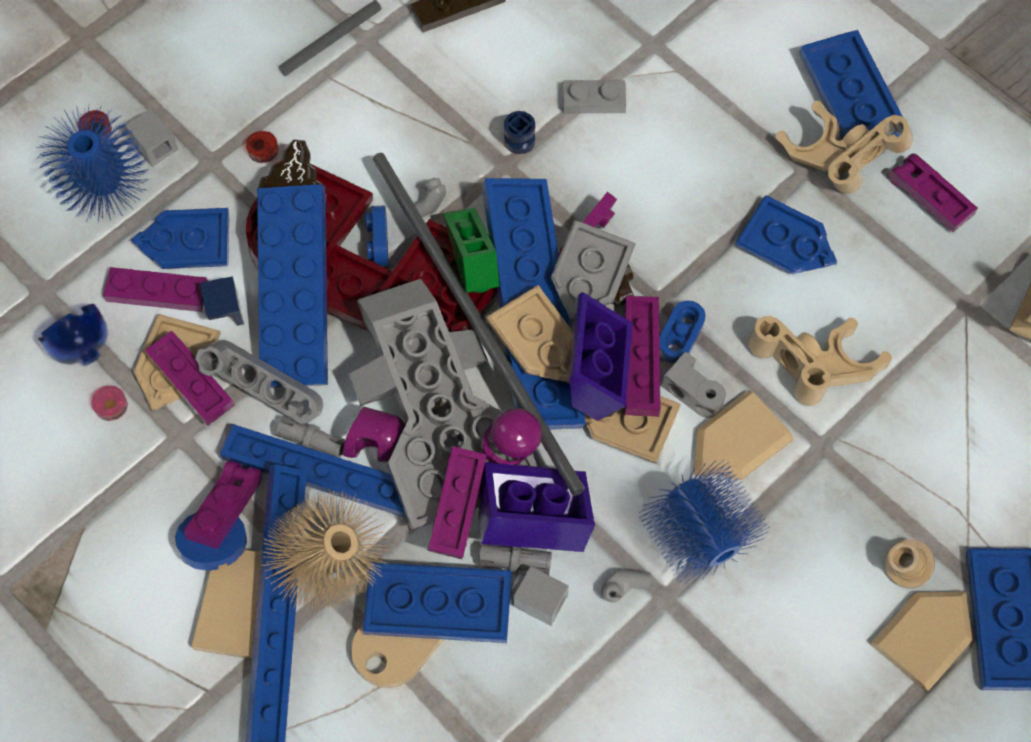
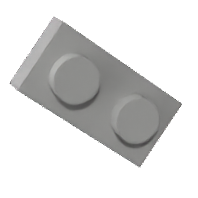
M564 80V113H626L625 80Z

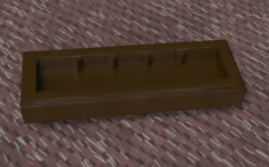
M419 0L411 3V10L422 31L426 32L506 2V0Z

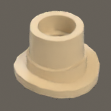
M907 539L896 543L890 548L885 558V568L887 575L894 583L903 588L914 589L923 586L930 580L935 568V559L933 552L925 543Z

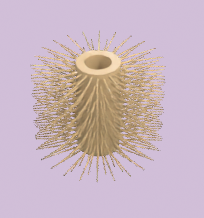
M343 490L339 513L337 494L336 507L334 504V491L333 502L332 497H330V511L329 507L326 506V501L324 503L322 495L320 499L322 512L320 504L319 508L317 505L315 509L313 505L309 510L307 502L306 505L303 502V506L302 504L300 506L297 505L296 510L299 515L297 514L296 516L294 513L295 517H291V519L289 516H285L286 519H289L286 523L290 529H285V525L280 524L285 533L280 531V534L277 533L279 535L277 538L283 541H273L289 547L273 543L275 545L270 546L283 550H270L282 551L283 553H268L277 556H287L269 558H290L277 560L285 562L273 563L279 567H287L270 575V577L295 567L277 580L292 573L284 581L288 582L289 580L293 581L296 579L289 586L292 589L294 585L296 587L299 584L298 588L300 587L296 601L305 585L303 595L305 593L307 605L308 594L311 590L313 599L315 593V608L316 597L319 608L320 593L321 607L322 595L324 606L325 600L328 606V593L330 598L329 604L331 603V597L334 603V599L335 601L338 599L337 595L339 600L344 597L343 593L345 594V591L348 595L347 598L350 597L355 591L354 589H358L357 586L353 585L354 583L358 586L360 584L361 587L364 586V584L360 583L363 580L361 578L357 579L361 576L360 574L364 575L367 580L369 578L372 581L365 570L370 566L373 567V565L367 562L374 560L361 556L373 558L375 555L365 553L370 551L358 549L384 550L366 546H387L361 544L369 543L362 541L380 539L371 538L374 537L372 535L360 537L379 526L356 535L357 532L368 526L366 525L358 529L361 526L360 524H364L367 520L360 521L358 525L357 523L361 519V517L358 519L359 514L356 515L355 520L353 517L350 519L353 502L344 518L347 506L344 510ZM340 512H341V518H340L339 522L337 523L338 518H339V515H340ZM313 523L316 525L317 532L313 530ZM305 528L311 531V535L305 531ZM286 535V536H288V537H290V538L286 539V538H283L282 536ZM361 562L362 564H366L368 567L364 568L359 564ZM333 571L337 573V579L333 577Z

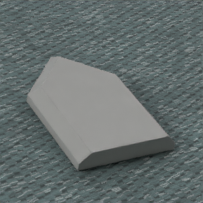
M574 220L551 276V280L570 320L576 318L578 295L582 292L605 306L613 303L636 243Z

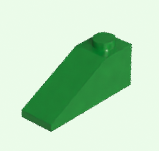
M470 208L443 213L458 272L466 292L481 293L488 291L490 288L500 287L496 250L476 209Z

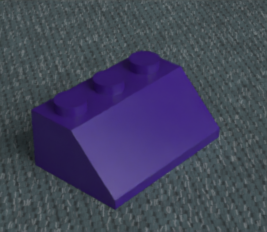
M582 292L578 295L570 368L572 407L599 421L626 406L633 323Z
M485 462L478 512L481 544L584 552L595 527L586 471H575L585 490L581 494L573 496L557 469Z

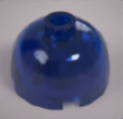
M96 304L81 307L84 314L80 316L78 314L73 316L72 313H69L41 333L43 337H39L37 340L53 360L67 365L81 362L83 366H87L101 357L98 351L107 341L108 326Z

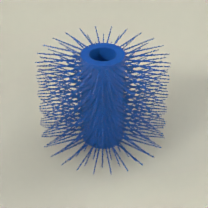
M85 115V130L84 126L82 130L79 118V123L77 124L79 131H76L75 134L72 130H69V126L66 130L71 134L70 137L63 132H57L58 135L60 134L69 140L51 139L63 142L67 146L50 145L47 147L64 148L67 150L40 154L41 157L62 155L58 159L54 158L56 159L54 161H44L46 164L42 163L40 168L53 162L64 161L57 168H48L50 171L46 170L47 175L44 173L47 177L57 169L66 168L63 173H55L61 175H52L54 178L50 177L51 182L53 181L57 184V186L53 185L55 189H60L64 185L66 186L67 183L74 182L69 189L59 190L61 197L66 192L68 193L69 190L71 191L72 189L73 191V189L79 188L74 195L61 202L65 203L66 200L68 202L70 199L73 201V197L75 198L76 195L83 192L82 197L72 205V208L74 209L76 205L78 206L83 198L85 200L87 195V202L81 210L83 211L87 204L89 206L91 199V206L94 208L95 205L96 211L98 196L99 215L102 201L103 219L104 196L106 197L108 207V202H110L109 194L115 193L117 198V192L123 196L120 192L124 188L121 186L127 189L132 187V185L120 184V181L133 183L150 179L120 178L139 172L147 173L145 170L131 171L132 173L125 172L128 168H140L134 166L143 165L142 161L134 165L123 166L127 164L126 162L137 161L132 159L140 158L139 155L143 156L140 152H137L131 158L121 159L123 155L133 154L127 152L136 151L135 145L134 147L131 146L127 151L117 152L123 145H133L131 143H135L133 138H130L128 141L124 140L122 144L114 145L119 138L131 135L130 132L133 133L131 130H128L121 136L119 135V137H111L115 131L128 125L127 123L121 124L115 130L113 129L112 132H107L104 135L108 127L119 119L117 117L97 134L106 118H102L100 125L98 123L97 129L95 126V132H93V126L95 121L97 125V119L94 117L93 123L91 121V129L89 126L87 130L89 116L87 115L86 122ZM70 175V177L66 181H60L62 183H57L61 176ZM93 194H94L95 200H94L93 205H92V198H93Z
M714 463L697 479L698 474L694 479L690 476L689 480L684 482L682 475L683 483L678 486L675 485L676 487L673 490H663L668 491L669 494L656 497H668L655 501L665 500L654 505L655 509L660 506L662 507L651 512L653 516L648 518L651 523L662 520L657 523V528L663 532L661 536L665 533H668L665 535L666 539L672 536L671 539L664 543L671 544L673 542L677 546L666 552L673 553L679 549L678 552L672 555L683 558L678 561L679 565L686 562V564L679 567L680 569H685L681 572L682 574L692 569L690 571L692 572L703 568L704 571L699 575L701 576L710 566L709 571L714 566L717 569L718 565L724 563L725 568V562L729 559L734 560L732 557L736 554H748L738 553L740 550L747 549H741V547L754 543L745 544L747 543L745 541L750 538L754 540L760 537L751 536L755 532L750 534L747 532L751 528L756 529L760 527L753 524L750 528L746 529L751 525L747 523L754 520V517L746 519L749 515L753 514L752 512L747 514L748 508L742 512L738 510L733 513L741 508L739 504L743 503L742 501L739 503L736 501L741 498L740 500L743 498L738 496L736 499L731 500L736 497L735 490L729 491V486L723 487L733 482L730 480L734 476L721 479L720 477L724 475V472H722L715 478L713 476L709 477L713 474L711 472L717 467L715 466L708 472L707 477L701 478Z

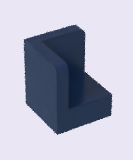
M233 276L200 283L208 320L234 315L238 326L244 324L239 294Z

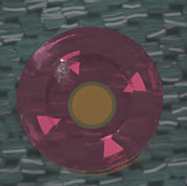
M104 386L97 390L92 397L93 410L100 419L105 421L119 419L125 414L128 407L125 394L116 386Z

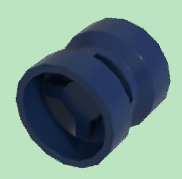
M514 111L505 118L504 143L505 147L514 154H525L531 151L535 145L536 124L531 114L525 111Z

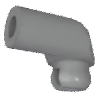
M432 178L426 182L425 190L428 192L425 199L414 204L422 218L437 211L446 195L445 185L441 184L439 178Z

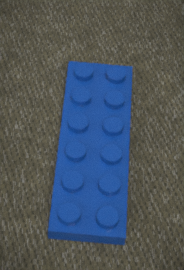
M318 184L257 188L259 359L305 386L328 385L325 186ZM272 381L270 388L283 387L278 381Z

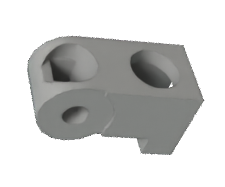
M685 352L664 375L662 387L698 415L711 418L722 409L726 396L725 389L720 383L707 380L694 369L696 359Z

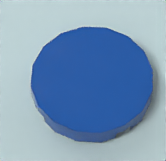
M195 513L188 516L179 525L175 535L177 552L180 554V558L185 564L198 570L211 571L218 569L219 565L227 563L228 566L234 563L244 553L247 544L245 526L239 517L218 549L186 539L184 530Z

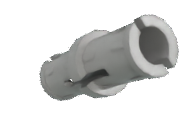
M285 416L281 418L277 425L275 435L279 438L339 458L344 454L346 440L327 434L316 425L308 426Z
M482 544L479 566L510 569L512 573H518V570L528 571L530 566L549 575L552 552Z

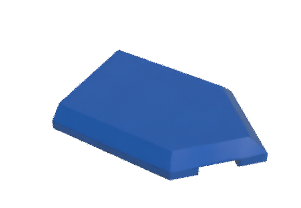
M767 195L764 196L735 243L736 246L791 274L837 265V260L829 246L823 223Z
M227 207L164 210L143 233L139 232L131 239V243L162 269L228 266L229 209Z

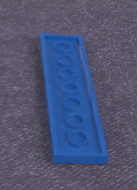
M485 178L481 185L489 238L497 255L500 287H496L499 309L539 285L570 327L569 316L551 280L559 259L547 179ZM505 346L506 357L548 428L550 430L582 428L586 424L583 412L572 407L570 383L525 373ZM512 394L514 408H520Z

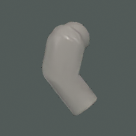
M618 570L603 584L601 589L602 596L608 602L614 603L619 601L631 588L649 590L651 573Z

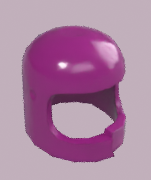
M363 407L347 434L343 451L344 456L357 458L362 449L371 446L378 448V462H389L406 424L396 415Z
M508 409L499 414L484 431L481 440L482 453L487 454L486 461L509 465L522 463L540 445L542 438L541 425L533 414L524 409ZM491 428L493 442L498 450L506 456L521 459L509 462L492 452L488 440Z

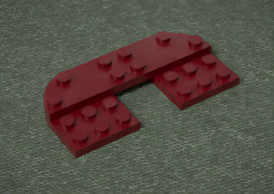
M310 163L317 170V181L325 186L327 312L368 331L357 300L421 279L436 299L448 332L474 330L418 235L393 272L340 247L373 201V193ZM256 198L246 219V237L251 260L258 270V202ZM428 219L426 225L462 283L446 227ZM496 287L481 293L468 292L483 318L484 312L497 294Z

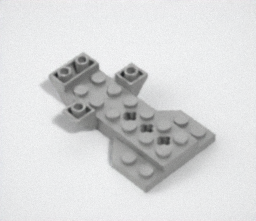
M421 279L357 300L368 332H371L380 357L349 373L360 406L392 396L393 393L397 399L406 425L387 467L411 530L434 523L451 447L447 448L444 444L447 435L451 434L453 439L456 437L459 439L460 442L456 447L482 453L481 440L484 431L499 414L503 413V411L486 404V401L473 396L464 370L488 361L474 330L448 332L436 299ZM435 403H439L440 407L445 405L448 409L444 417H439L438 414L434 415L432 413ZM491 428L488 440L492 452L509 462L521 459L506 456L498 450L493 442ZM533 454L518 464L520 466L538 467ZM481 483L478 491L475 508L479 507Z

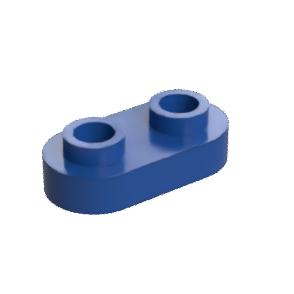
M372 206V212L366 213L367 232H373V241H367L368 260H374V263L380 266H389L386 206Z
M690 300L682 301L673 309L659 337L660 356L664 360L676 363L685 352L691 353L703 329L706 317L705 310L699 303ZM685 318H689L693 321V323L686 324L682 320ZM677 345L680 350L672 351L669 346Z

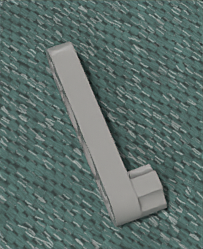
M218 340L199 349L196 354L195 360L199 364V371L204 375L211 376L216 373L298 422L308 423L322 413L323 400L318 393L230 341ZM244 364H249L255 369L256 378L254 381H248L242 375ZM272 381H278L283 385L285 393L282 398H277L271 393L270 385ZM291 398L295 400V401H293V402H291V403L288 404V401H289ZM306 399L309 401L308 407L311 409L307 413L303 411L304 405L300 403Z

